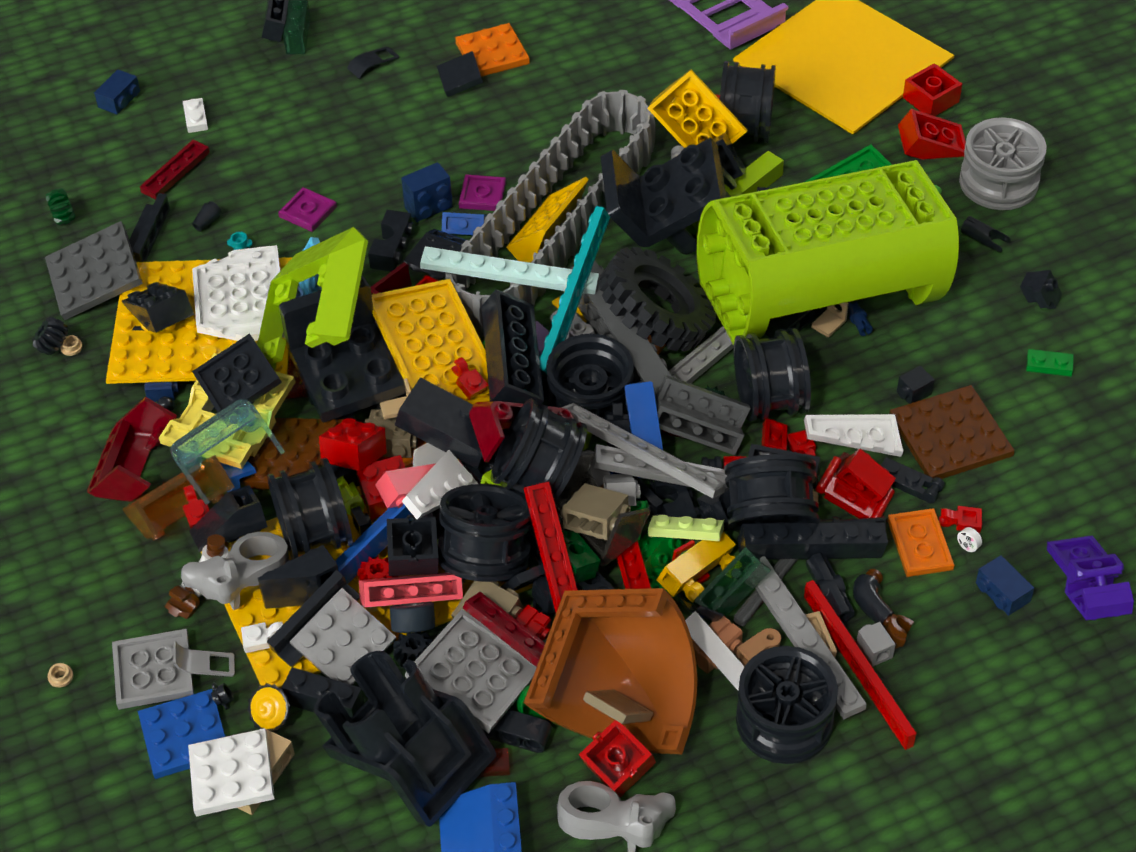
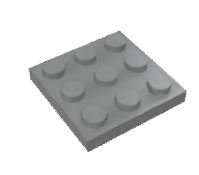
M341 588L290 641V644L327 678L353 685L356 680L350 672L351 666L367 653L373 651L385 652L396 640V636Z
M187 629L112 642L118 710L180 699L194 694L192 674L179 670L173 663V640H176L183 648L189 649Z

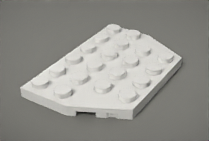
M277 245L233 250L228 253L227 257L221 260L215 258L206 264L192 269L197 333L239 341L250 333L253 339L258 341L270 282L280 272Z

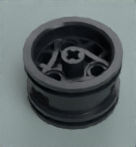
M727 61L724 62L720 101L748 130L741 137L754 138V142H758L760 138L764 139V143H769L776 65H772L771 69H766L765 64H761V68L739 67V62H735L734 66H729Z

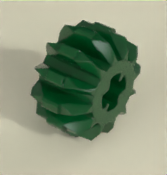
M63 188L55 189L46 194V200L56 224H67L75 220V213L66 190Z

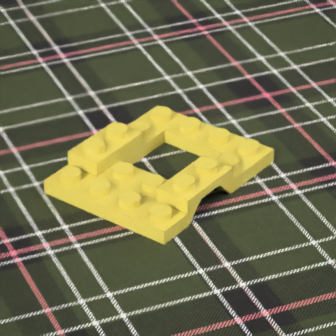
M276 372L282 383L255 400L242 422L230 418L223 421L220 415L211 413L214 406L198 380H196L191 388L188 406L180 418L169 421L159 437L160 444L242 469L250 456H256L275 425L276 420L274 416L295 384V379L293 376Z

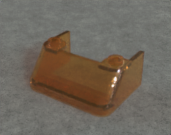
M213 455L196 463L122 509L146 539L152 538L154 541L166 534L164 529L168 525L185 516L182 506L188 504L183 487L192 484L198 500L205 498L206 502L212 501L214 504L224 496V492L233 489L234 485L216 455Z

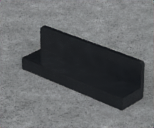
M159 193L153 205H145L129 239L136 262L147 261L170 211L167 194Z
M337 570L267 641L270 649L290 667H294L304 657L290 644V641L341 588L356 601L360 599V594L346 583L344 576Z

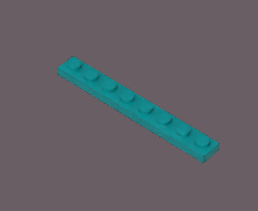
M596 206L594 212L589 217V226L587 232L582 236L580 251L574 258L572 273L567 277V286L564 294L560 297L557 314L552 318L550 333L545 338V347L542 355L539 356L541 375L547 378L546 364L550 353L559 343L567 338L610 219L604 207Z

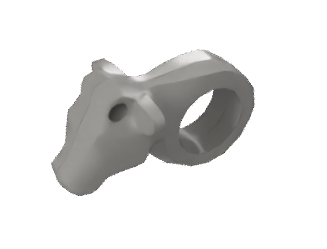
M249 533L239 538L233 544L227 558L215 556L202 562H189L184 565L181 571V579L185 587L197 589L207 599L217 600L221 604L230 603L231 608L235 610L240 607V592L243 588L259 585L258 577L289 561L288 546L282 537L273 533ZM257 555H268V556H271V557H269L268 559H264V560H250V559H248V558H250V557H252V556H257Z
M581 781L567 786L560 793L557 804V819L559 827L574 838L593 840L622 836L627 841L628 852H635L636 845L642 848L650 847L654 839L660 836L665 823L674 817L676 804L674 796L664 792L655 796L636 794L626 801H622L610 787L593 781ZM593 807L601 811L588 813L577 810V808Z

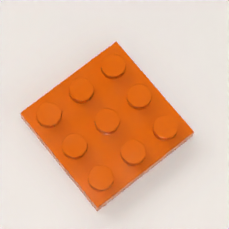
M510 23L455 37L456 45L462 55L473 51L481 76L530 64L529 56Z

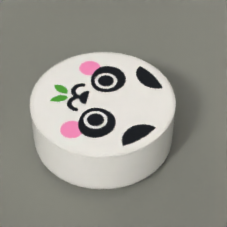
M966 527L958 533V542L964 550L975 552L981 547L982 539L975 529Z

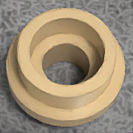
M74 335L66 336L63 345L60 346L61 352L67 356L76 355L83 348L81 340Z
M64 663L53 665L48 673L49 683L58 688L67 686L73 679L71 667Z

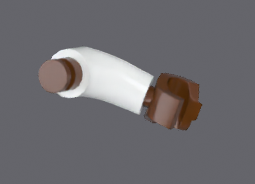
M214 534L207 538V545L202 549V556L199 562L215 556L227 558L229 551L225 546L223 536ZM182 582V586L177 585L169 591L171 599L166 603L165 608L169 610L168 613L175 617L180 616L188 619L197 610L200 602L198 597L202 594L197 589L185 587Z

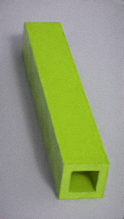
M767 151L746 167L742 176L735 179L737 188L730 190L725 184V190L732 197L757 192V187L767 188L783 175L784 160ZM700 220L687 226L685 229L697 237Z

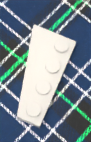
M895 414L805 416L804 424L807 439L899 457L903 454Z
M448 450L406 495L402 502L414 517L419 519L439 509L441 498L446 492L456 487L478 483L453 453Z

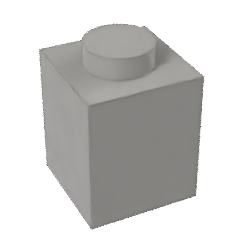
M881 622L865 625L858 631L856 644L872 667L893 658L895 643Z

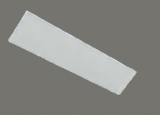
M695 611L685 620L691 638L738 690L740 675L744 666Z

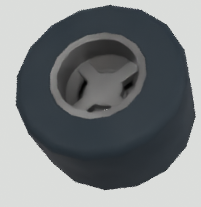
M421 602L390 606L391 630L398 633H413L435 628L434 603Z

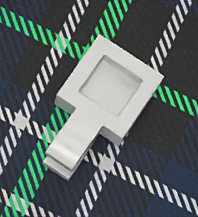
M265 622L241 627L245 653L270 648L267 641L283 623L275 622L268 628Z

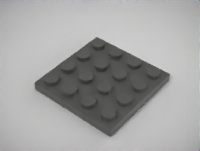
M122 221L45 257L59 311L64 320L143 284L127 231Z

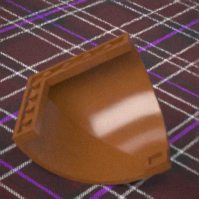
M664 588L564 591L524 704L550 721L592 739L597 732L602 733L614 719L584 702L586 691L614 689L653 712L650 721L623 724L650 753L682 755L695 711L697 667L692 638L678 605Z

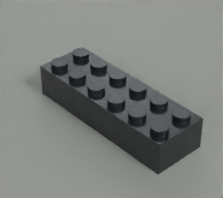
M495 289L482 305L490 401L524 404L528 399L532 398L537 401V405L544 402L534 305Z

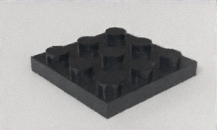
M250 333L192 371L223 421L282 383Z

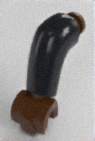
M869 569L866 574L859 575L854 581V599L875 623L881 622L883 627H886L885 630L895 643V649L903 647L914 621L903 615L894 614V611L879 595L880 584L883 581L882 574L876 569Z

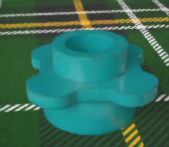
M235 232L227 241V245L232 246L234 250L246 249V247L252 245V240L247 239V235L244 232Z

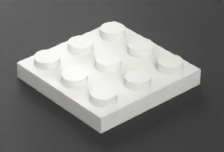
M265 728L188 745L193 809L196 817L275 799L268 736Z

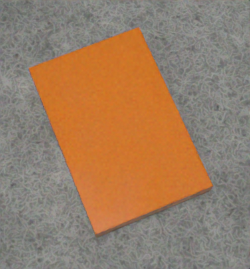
M934 508L888 515L887 520L906 577L954 569V563Z

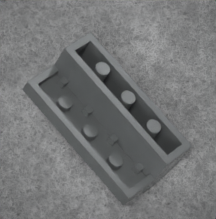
M665 375L658 392H654L660 429L735 455L744 437L741 427L749 413L750 406Z

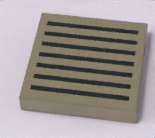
M614 689L586 691L583 698L584 702L621 724L650 721L653 712Z

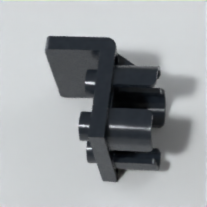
M711 137L698 145L685 147L678 156L662 165L651 166L640 177L614 150L601 156L607 213L640 247H650L666 238L682 254H690L696 251L697 240L685 228L700 220L704 207L710 201L731 197L725 190L724 183L730 190L737 188L735 179L721 165L718 145Z
M361 276L350 338L337 345L325 342L311 348L305 344L307 327L316 320L322 290L283 302L279 305L289 355L306 387L308 400L311 405L314 404L323 423L332 419H354L353 412L375 404L376 410L381 409V402L397 399L401 395L406 394L404 379L372 314L371 288L364 276Z
M383 651L367 653L359 658L350 669L352 676L368 698L352 717H350L337 696L330 691H326L314 705V713L331 736L323 745V748L330 758L390 781L415 820L430 827L495 759L497 753L467 705L455 696L432 689L414 661L407 660L403 664L404 669L409 675L405 679L389 654Z

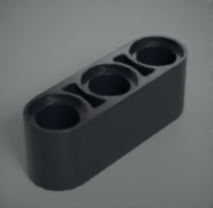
M509 709L490 733L485 730L483 732L488 739L541 753L545 749L553 727L546 720Z

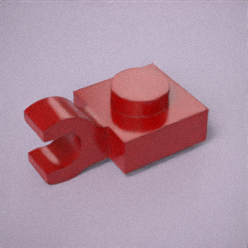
M460 357L454 361L456 365L451 369L459 377L456 384L469 400L487 391L488 383L476 369L469 371L468 364L464 358Z
M806 430L787 434V445L790 451L816 456V445L813 440L807 439Z
M192 484L183 487L188 504L182 506L190 529L209 511L205 498L197 499Z
M958 506L956 511L941 509V516H939L940 526L949 527L956 524V530L958 531L970 527L980 533L982 528V509Z

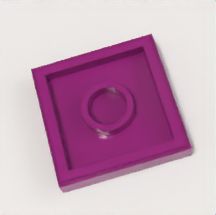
M465 174L459 208L495 211L496 204L503 200L506 178Z
M303 187L278 213L280 218L313 232L337 208V203Z

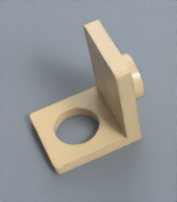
M848 302L840 303L842 311L836 309L834 305L827 306V310L812 323L811 328L830 337L846 322Z
M407 378L404 379L406 397L380 403L384 419L397 417L400 407L410 394L411 390Z

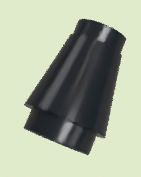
M212 201L204 203L192 222V226L201 232L220 218L222 213L220 207Z

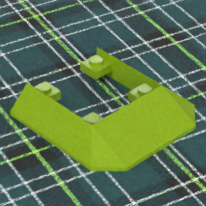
M352 227L295 254L271 280L257 345L274 370L276 363L283 360L286 340L282 338L283 325L279 305L295 299L299 282L319 274L317 285L322 288L316 320L310 323L306 330L305 344L313 348L325 342L337 345L349 340L368 240L356 228Z

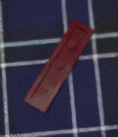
M193 139L139 186L141 193L156 200L159 193L164 194L210 153L209 147Z
M478 592L465 601L464 610L537 667L545 642L482 592Z

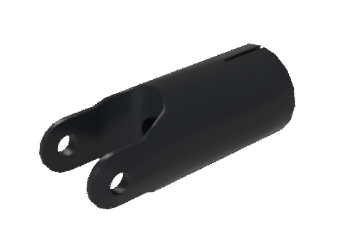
M968 216L961 227V233L1000 253L1003 251L1002 248L991 240L1001 239L1007 243L1011 241L1009 236L972 216Z

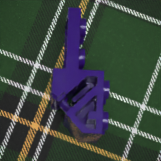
M1093 536L1047 542V551L1067 576L1065 593L1085 620H1097L1099 618L1132 614L1134 600L1129 582L1113 584L1114 578L1119 577L1124 570L1123 563L1116 554L1108 555Z

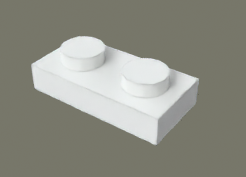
M203 99L183 101L188 133L208 130Z

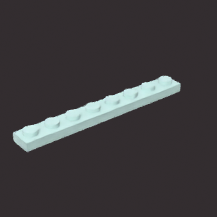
M426 246L420 262L421 269L565 291L567 277L573 270ZM590 272L583 294H595L599 273Z

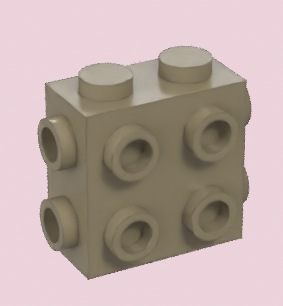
M381 409L371 410L369 419H365V423H374L376 426L385 427L387 453L382 457L401 455L402 458H412L413 449L418 447V438L395 426L397 417L384 419Z
M584 483L561 509L563 528L598 539L608 540L614 532H617L620 524L625 519H628L631 507L628 505L627 494Z
M474 581L451 616L454 618L461 609L464 610L465 601L478 592H482L514 619L523 610V605L518 593L510 588L504 590L499 587L497 581Z

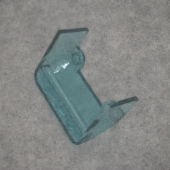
M247 399L235 401L175 441L171 446V456L206 505L210 501L191 474L201 466L202 454L240 429L245 432H253L261 426L281 454L285 452L255 406Z

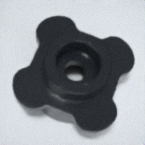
M215 682L212 683L214 691L211 693L213 701L217 706L223 705L226 710L229 709L228 703L234 700L230 688L225 683L219 686Z

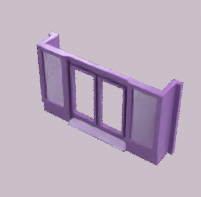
M669 0L710 31L716 39L730 50L784 23L786 10H788V6L785 3L771 8L762 0H726L701 12L692 5V3L699 0ZM740 1L751 8L718 25L708 18V16Z

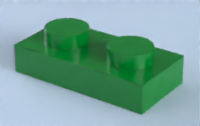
M1028 349L1026 371L1071 377L1073 373V354Z

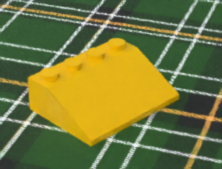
M692 69L662 91L647 108L684 148L689 145H698L710 137L714 139L725 132L733 144L748 131Z
M587 177L549 195L507 245L506 248L518 261L532 262L534 252L538 253L540 249H543L544 240H549L550 236L555 234V227L557 225L560 226L561 223L566 221V213H571L572 210L576 209L577 200L582 198L589 179Z

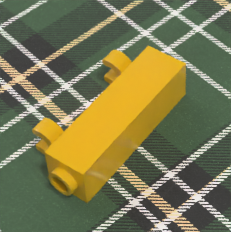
M724 532L720 541L701 540L666 565L656 580L672 597L683 590L688 600L694 602L699 599V594L705 590L700 583L695 581L720 564L722 571L727 576L735 572V568L740 565V561L735 556H730L729 554L736 544Z

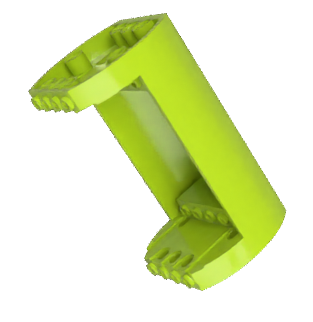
M917 160L710 201L702 211L697 235V266L700 285L714 307L733 345L737 335H744L746 338L747 334L755 333L758 339H760L765 334L771 318L906 289L908 298L915 305L937 301L946 295L952 285L959 253L957 218Z

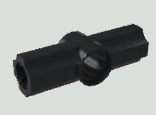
M821 553L812 555L810 559L806 560V567L841 622H848L854 617L855 612L846 596L843 579L840 575L835 574L826 555Z

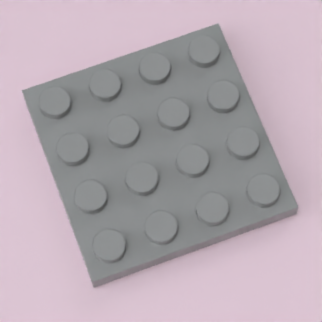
M462 609L414 661L432 689L461 699L467 705L480 727L488 733L491 732L515 703L522 690L531 683L537 668L496 634L492 633L481 622ZM407 672L405 673L406 678L409 677Z

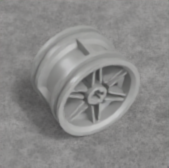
M991 118L976 124L967 135L964 160L960 171L959 182L964 194L973 202L996 210H1012L1028 204L1035 197L1040 183V172L1044 164L1047 148L1044 137L1033 126L1013 118Z

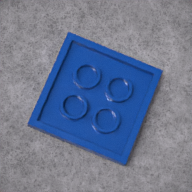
M212 689L138 711L155 779L190 769L188 745L225 737L217 705L211 696Z

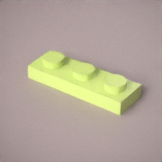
M653 516L648 526V536L720 541L724 530V520H716L714 518L697 519L689 516Z

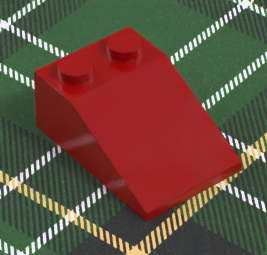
M911 109L898 124L906 155L919 159L964 157L966 140L961 124Z

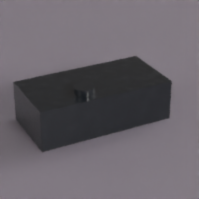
M420 377L400 407L395 426L444 452L450 450L457 459L478 469L483 461L469 416V411L473 405Z

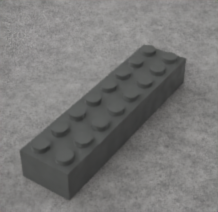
M594 261L591 272L599 273L600 278L604 269ZM598 278L595 294H582L578 308L587 322L593 327L595 334L605 335L617 340L630 352L634 367L632 384L651 381L653 382L654 392H658L665 375L676 378L675 375L669 373L667 364L663 358L660 359L655 345L652 342L650 343L648 339L645 340L636 334L638 330L636 326L631 329L626 327L622 323L625 316H615L609 309L612 304L605 303L602 297L604 292L599 288L601 280Z

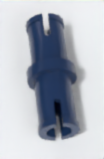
M857 300L852 301L853 304L848 302L850 321L856 325L861 336H866L863 329L869 335L873 328L866 318L865 310L860 307Z

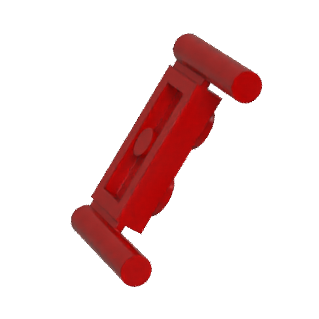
M834 456L815 490L820 494L824 493L825 499L857 518L882 517L895 491L889 488L884 498L877 503L869 496L833 477L842 462L839 457Z

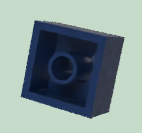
M438 162L401 177L404 207L411 213L412 218L416 222L453 207L450 176Z

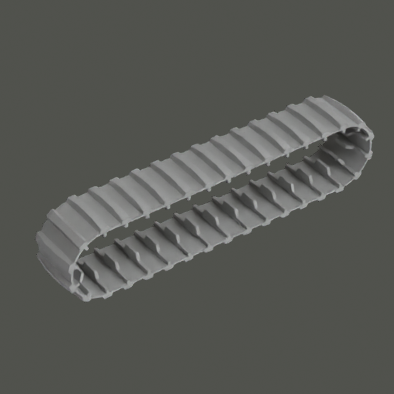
M619 90L618 92L602 91L591 100H586L582 104L581 111L574 113L569 125L565 124L561 129V134L551 140L550 147L540 153L539 160L532 162L528 173L520 176L516 187H511L508 190L504 201L500 200L496 204V210L492 214L489 213L485 217L484 224L473 231V237L462 244L460 252L497 258L500 247H503L504 243L509 244L511 234H514L515 230L520 231L521 222L525 221L526 217L530 219L532 209L536 208L537 205L541 206L542 197L547 192H552L553 184L563 179V172L573 167L574 159L578 158L579 155H583L584 147L589 143L592 144L593 138L597 135L603 134L605 136L606 132L620 131V134L624 132L633 134L630 136V143L624 146V148L619 149V156L639 176L642 167H647L650 163L655 143L654 115L647 109L646 99L642 96L637 97L630 94L627 90ZM602 173L598 175L599 181L588 187V194L582 197V200H577L576 209L572 210L571 213H566V221L561 223L560 226L557 225L555 227V234L550 236L549 240H544L543 249H540L538 253L534 252L531 263L565 268L568 265V259L577 254L582 236L587 232L589 226V217L594 212L595 207H604L607 211ZM445 273V280L451 279L478 336L483 337L482 305L490 295H480V292H476L475 295L465 291L470 286V283H476L475 277ZM510 283V287L502 292L535 306V300L538 296L542 297L546 288Z

